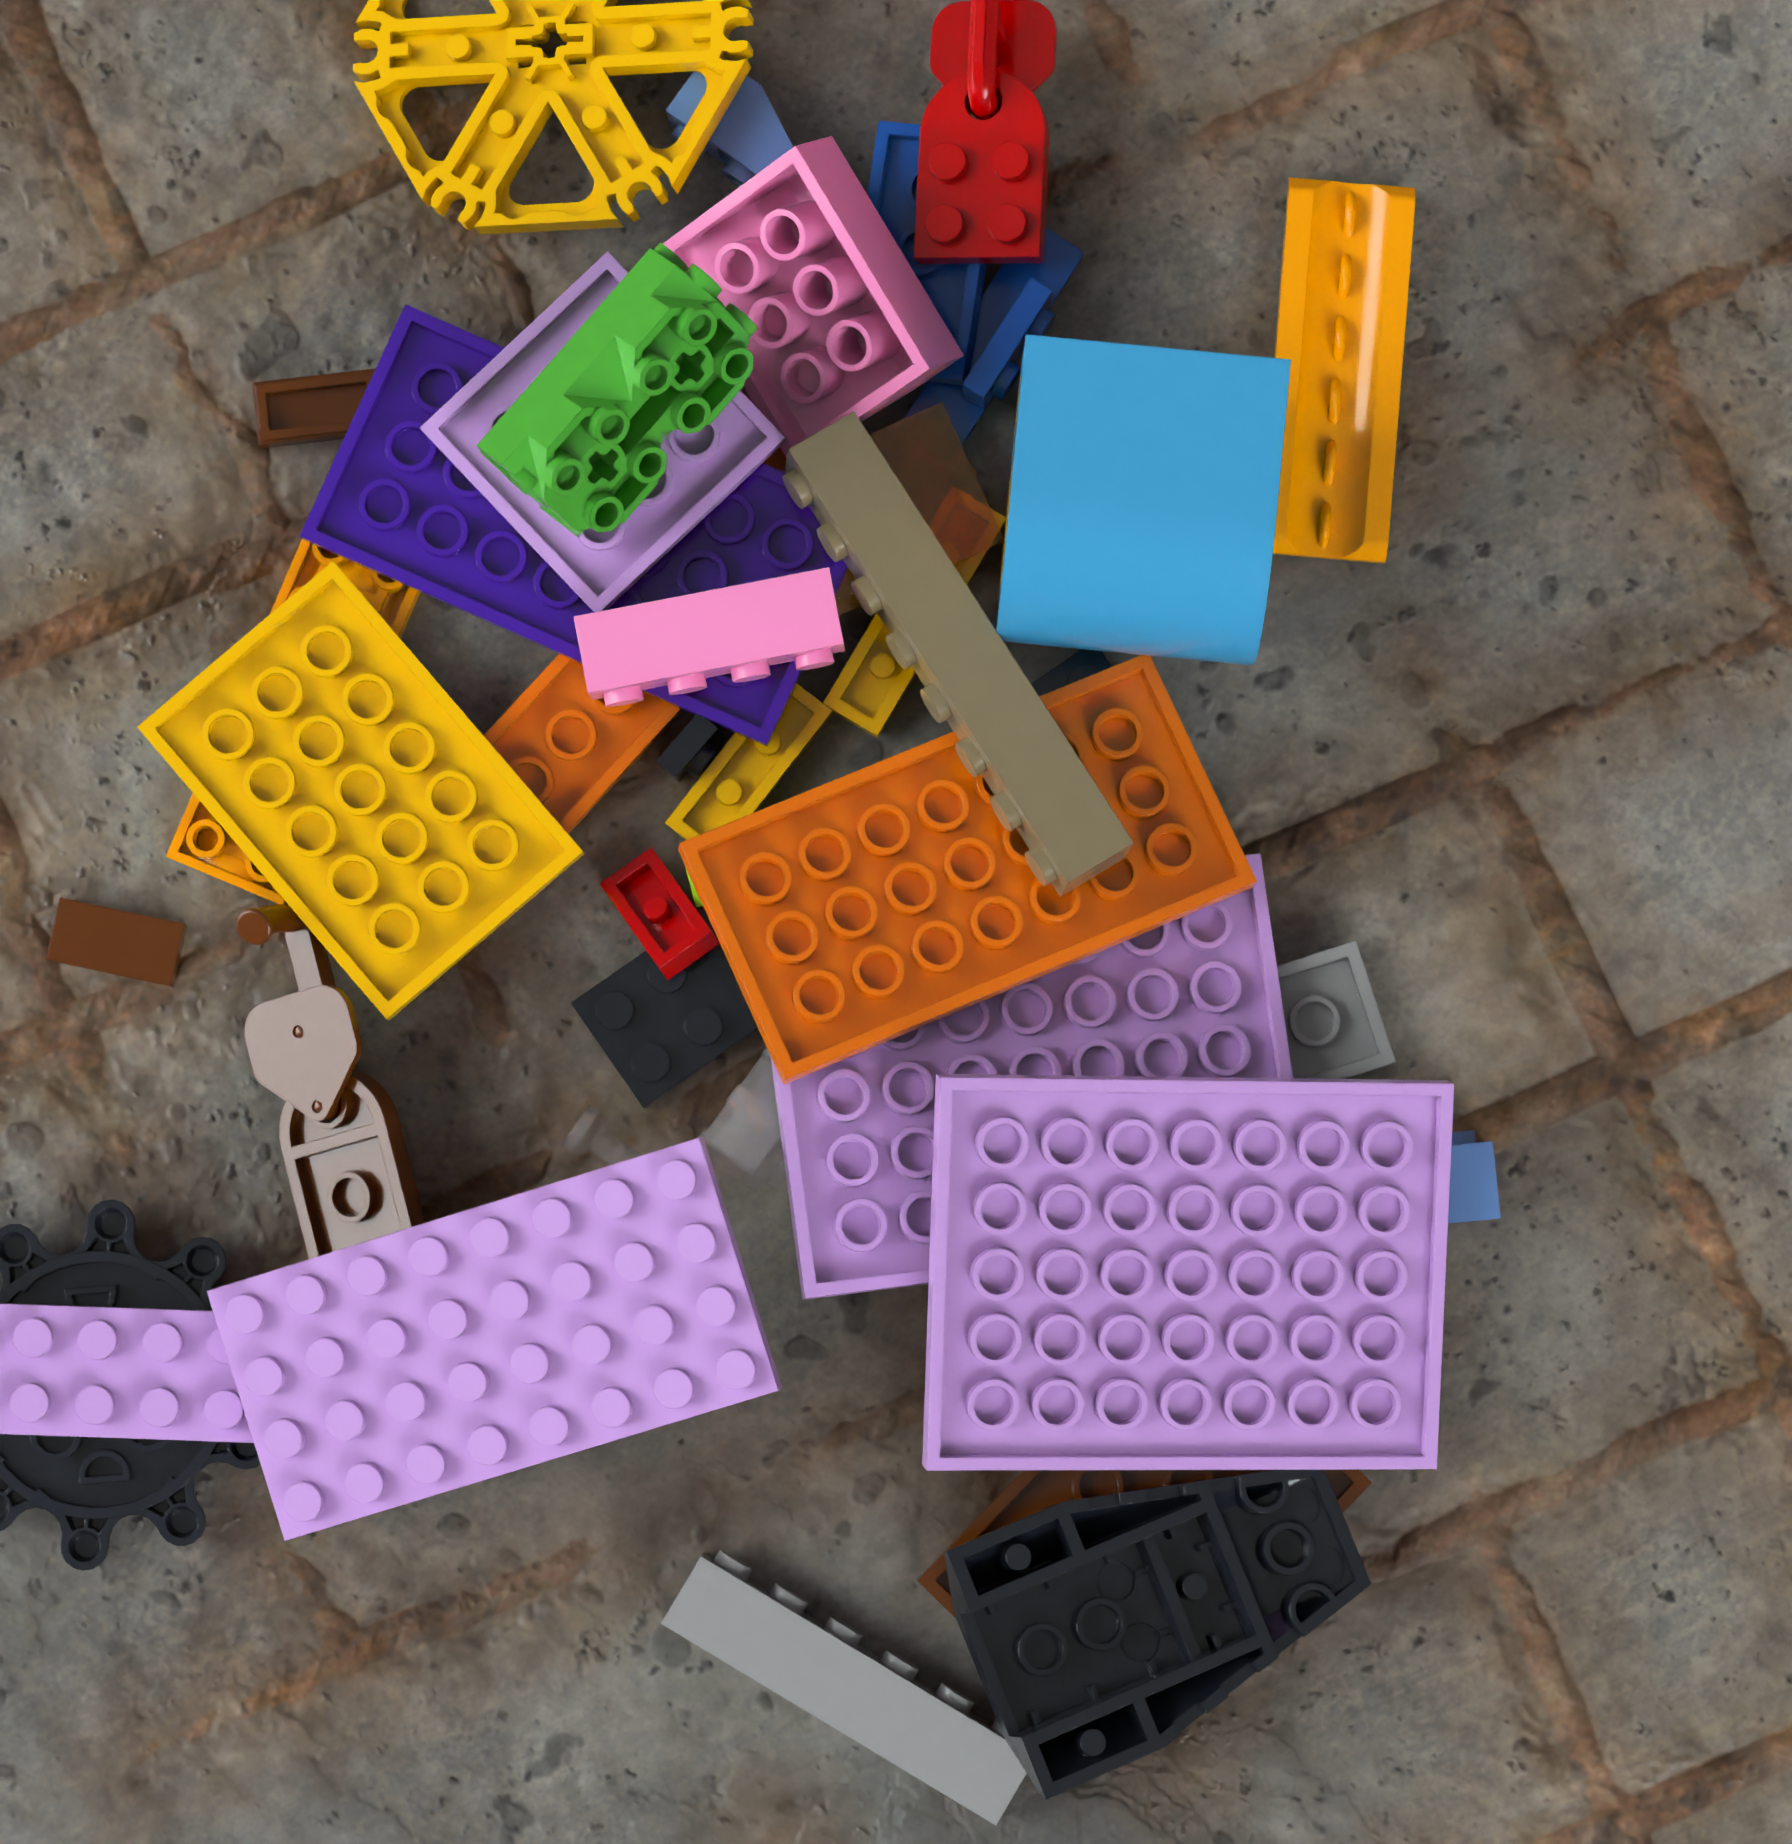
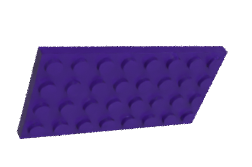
M405 304L299 536L311 544L582 664L574 616L594 612L420 429L429 418L496 357L504 347ZM762 463L607 610L827 567L830 569L836 597L848 567L843 559L834 562L825 551L817 535V528L821 525L809 506L800 509L795 504L782 479V476L786 473ZM795 661L769 666L771 675L758 680L734 683L730 673L706 678L707 688L691 693L669 695L668 686L642 691L768 747L802 670H796Z

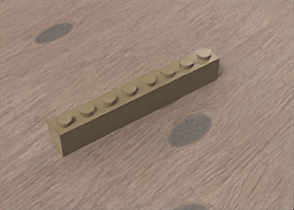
M853 411L789 448L785 464L787 473L782 476L789 495L800 509L809 506L821 525L817 528V535L825 551L834 562H838L841 559L844 560L856 579L851 582V587L859 604L868 615L871 616L877 612L890 632L885 638L892 655L903 669L912 666L925 686L920 690L925 706L938 723L947 720L960 740L955 744V749L961 762L973 777L981 774L994 793V796L990 798L994 813L1006 830L1009 832L1014 829L1018 830L1030 849L1025 852V858L1038 881L1043 886L1052 883L1061 897L1126 858L1134 844L1133 840L1002 638L996 633V629L856 413Z

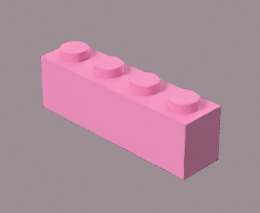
M829 567L574 616L588 694L593 700L604 698L606 707L640 702L644 700L642 690L668 686L669 695L703 690L707 688L706 678L731 673L734 683L762 679L771 675L769 666L795 661L796 670L820 668L834 663L833 653L845 651Z

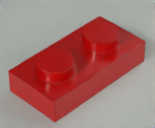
M652 847L599 883L667 981L720 944Z

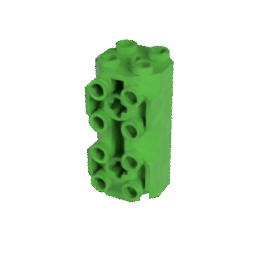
M659 243L654 250L650 248L477 444V447L480 449V453L525 495L531 496L541 505L540 508L576 537L579 538L586 529L590 528L599 533L612 531L619 524L624 523L657 486L658 479L666 470L667 455L661 449V443L673 430L678 429L686 434L701 431L706 425H710L743 388L745 380L753 370L754 358L747 349V346L750 343L749 339L758 330V327L733 304L729 303L725 307L717 298L722 291L721 287L702 269L694 264L688 268L672 250Z

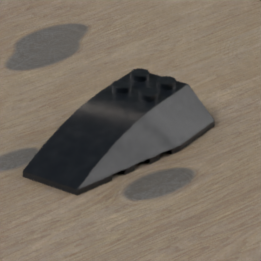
M1271 1470L1062 1501L944 1551L954 1615L1001 1732L1036 1789L1045 1800L1166 1747L1180 1736L1182 1730L1197 1718L1213 1710L1229 1697L1228 1694L1254 1673H1260L1279 1658V1654L1300 1637L1308 1635L1371 1585L1325 1470Z

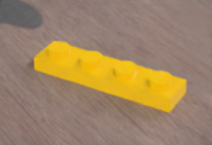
M952 486L928 525L967 586L1005 525L1006 517ZM878 613L874 616L823 702L833 713L876 738L880 736L916 675L912 666L903 669L892 655L885 638L890 632Z

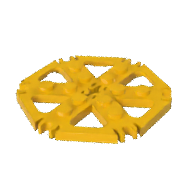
M368 0L355 22L361 30L354 33V41L361 49L376 48L378 52L371 62L353 64V72L360 80L366 83L354 82L418 194L428 207L431 206L437 214L443 217L454 201L465 200L466 205L460 213L458 221L464 228L470 231L475 228L480 235L624 227L615 215L613 203H618L623 213L631 221L636 222L641 219L633 205L635 195L642 190H651L662 205L669 201L668 192L659 180L661 174L669 178L671 186L678 195L752 68L747 60L753 57V49L750 43L745 40H729V34L736 27L753 26L754 18L750 11L744 8H752L748 0H703L615 6L618 0H489L496 13L407 19L405 16V5L408 0ZM557 31L561 39L567 42V45L557 47L555 57L548 58L542 48H538V44L547 43L550 33ZM585 62H586V64L571 65V63H585ZM690 71L702 74L707 83L704 96L678 140L672 146L664 149L654 148L647 143L608 77ZM490 83L445 160L436 161L428 157L403 113L402 104L405 96L411 90L418 87ZM554 111L594 178L593 190L586 199L580 202L534 205L517 204L510 197V185Z

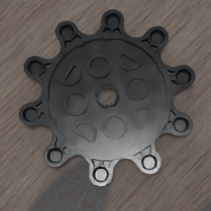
M105 1200L95 1205L89 1212L83 1243L75 1251L68 1254L57 1255L47 1251L40 1244L31 1229L26 1226L9 1224L1 1227L0 1274L2 1285L0 1303L211 1310L207 1291L212 1289L213 1285L224 1273L227 1257L224 1248L219 1242L212 1238L198 1237L187 1242L177 1255L169 1260L161 1262L149 1260L136 1247L134 1238L135 1216L131 1209L123 1202ZM0 1434V1531L8 1528L21 1513L28 1509H45L52 1513L60 1523L62 1533L60 1546L64 1560L71 1567L82 1571L94 1569L103 1563L109 1552L110 1535L113 1527L120 1519L128 1515H140L148 1518L156 1525L159 1533L167 1542L175 1546H186L196 1542L206 1528V1515L194 1491L195 1479L199 1472L208 1464L215 1462L228 1463L241 1469H251L259 1466L260 1460L254 1443Z

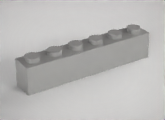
M720 1549L716 1557L713 1558L703 1552L661 1622L662 1625L992 1824L997 1825L1027 1774L1004 1738L997 1719L991 1725L972 1714L970 1710L975 1702L947 1684L941 1683L938 1690L934 1691L914 1679L919 1668L894 1652L886 1649L883 1656L879 1658L859 1646L864 1635L841 1620L830 1616L826 1625L804 1613L803 1611L808 1601L788 1588L775 1583L771 1591H768L751 1581L748 1577L753 1569L733 1555Z

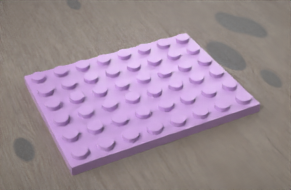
M1261 853L1245 855L1257 880L1256 884L1246 891L783 1085L771 1058L802 1300L929 1284L936 1074L1293 1078Z
M936 1074L923 1467L927 1471L1437 1469L1454 1083L1448 1080Z

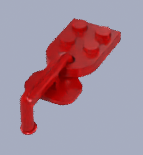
M1033 0L959 1L941 10L933 22L930 69L943 87L929 102L920 126L914 259L918 264L1044 263L1049 126L1046 114L1033 92L1054 72L1056 65L1057 26L1050 11L1039 2Z

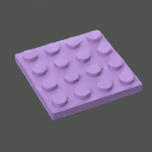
M608 251L420 427L421 431L593 612L605 611L612 606L786 442L785 437L739 391L710 425H706L699 432L689 434L683 433L679 429L673 430L661 443V449L667 455L666 470L658 479L657 486L624 523L619 524L612 531L602 533L596 532L592 528L586 529L579 538L543 511L538 502L528 494L525 495L480 453L477 444L628 274Z

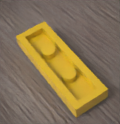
M796 683L769 746L766 747L734 733L666 820V826L683 839L688 840L757 812L828 721L833 711Z

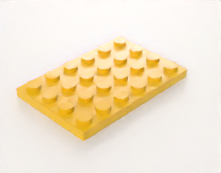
M334 561L137 726L387 1020L392 1019L585 854Z

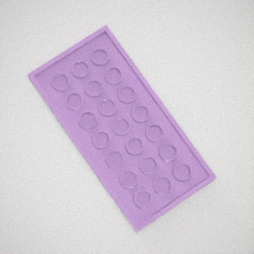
M703 1136L207 1291L285 1541L773 1393L782 1388Z

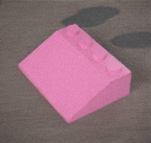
M832 136L794 146L663 243L688 268L692 264L698 266L721 287L722 291L717 298L725 307L729 303L733 304L758 327V330L749 339L750 343L747 346V349L754 358L753 370L745 380L743 387L754 405L785 437L786 442L780 448L786 458L789 448L854 411L861 422L918 388L964 356Z

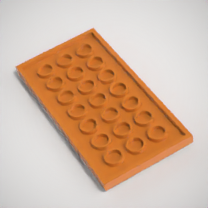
M1137 656L1039 696L1134 842L1126 858L1061 897L1052 883L1043 886L1033 874L1025 858V852L1030 849L1017 829L1009 832L997 818L990 803V798L994 796V793L983 776L980 774L977 777H973L964 767L955 749V744L960 740L954 731L679 843L678 851L783 1085L1246 891L1256 884L1257 880L1151 656Z

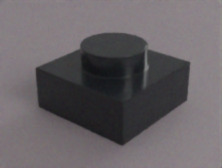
M696 714L657 759L659 766L679 783L688 772L697 779L721 751L714 744L720 737L719 729L708 719Z

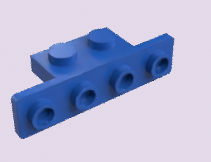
M1045 227L1044 263H1008L1001 266L981 297L970 373L962 385L927 382L899 425V432L902 436L913 443L916 440H922L937 458L946 463H951L955 459L994 396L1003 400L1016 382L1021 367L1015 363L1023 352L1026 334L1045 336L1051 327L1056 314L1049 310L1081 262L1083 252L1080 248Z

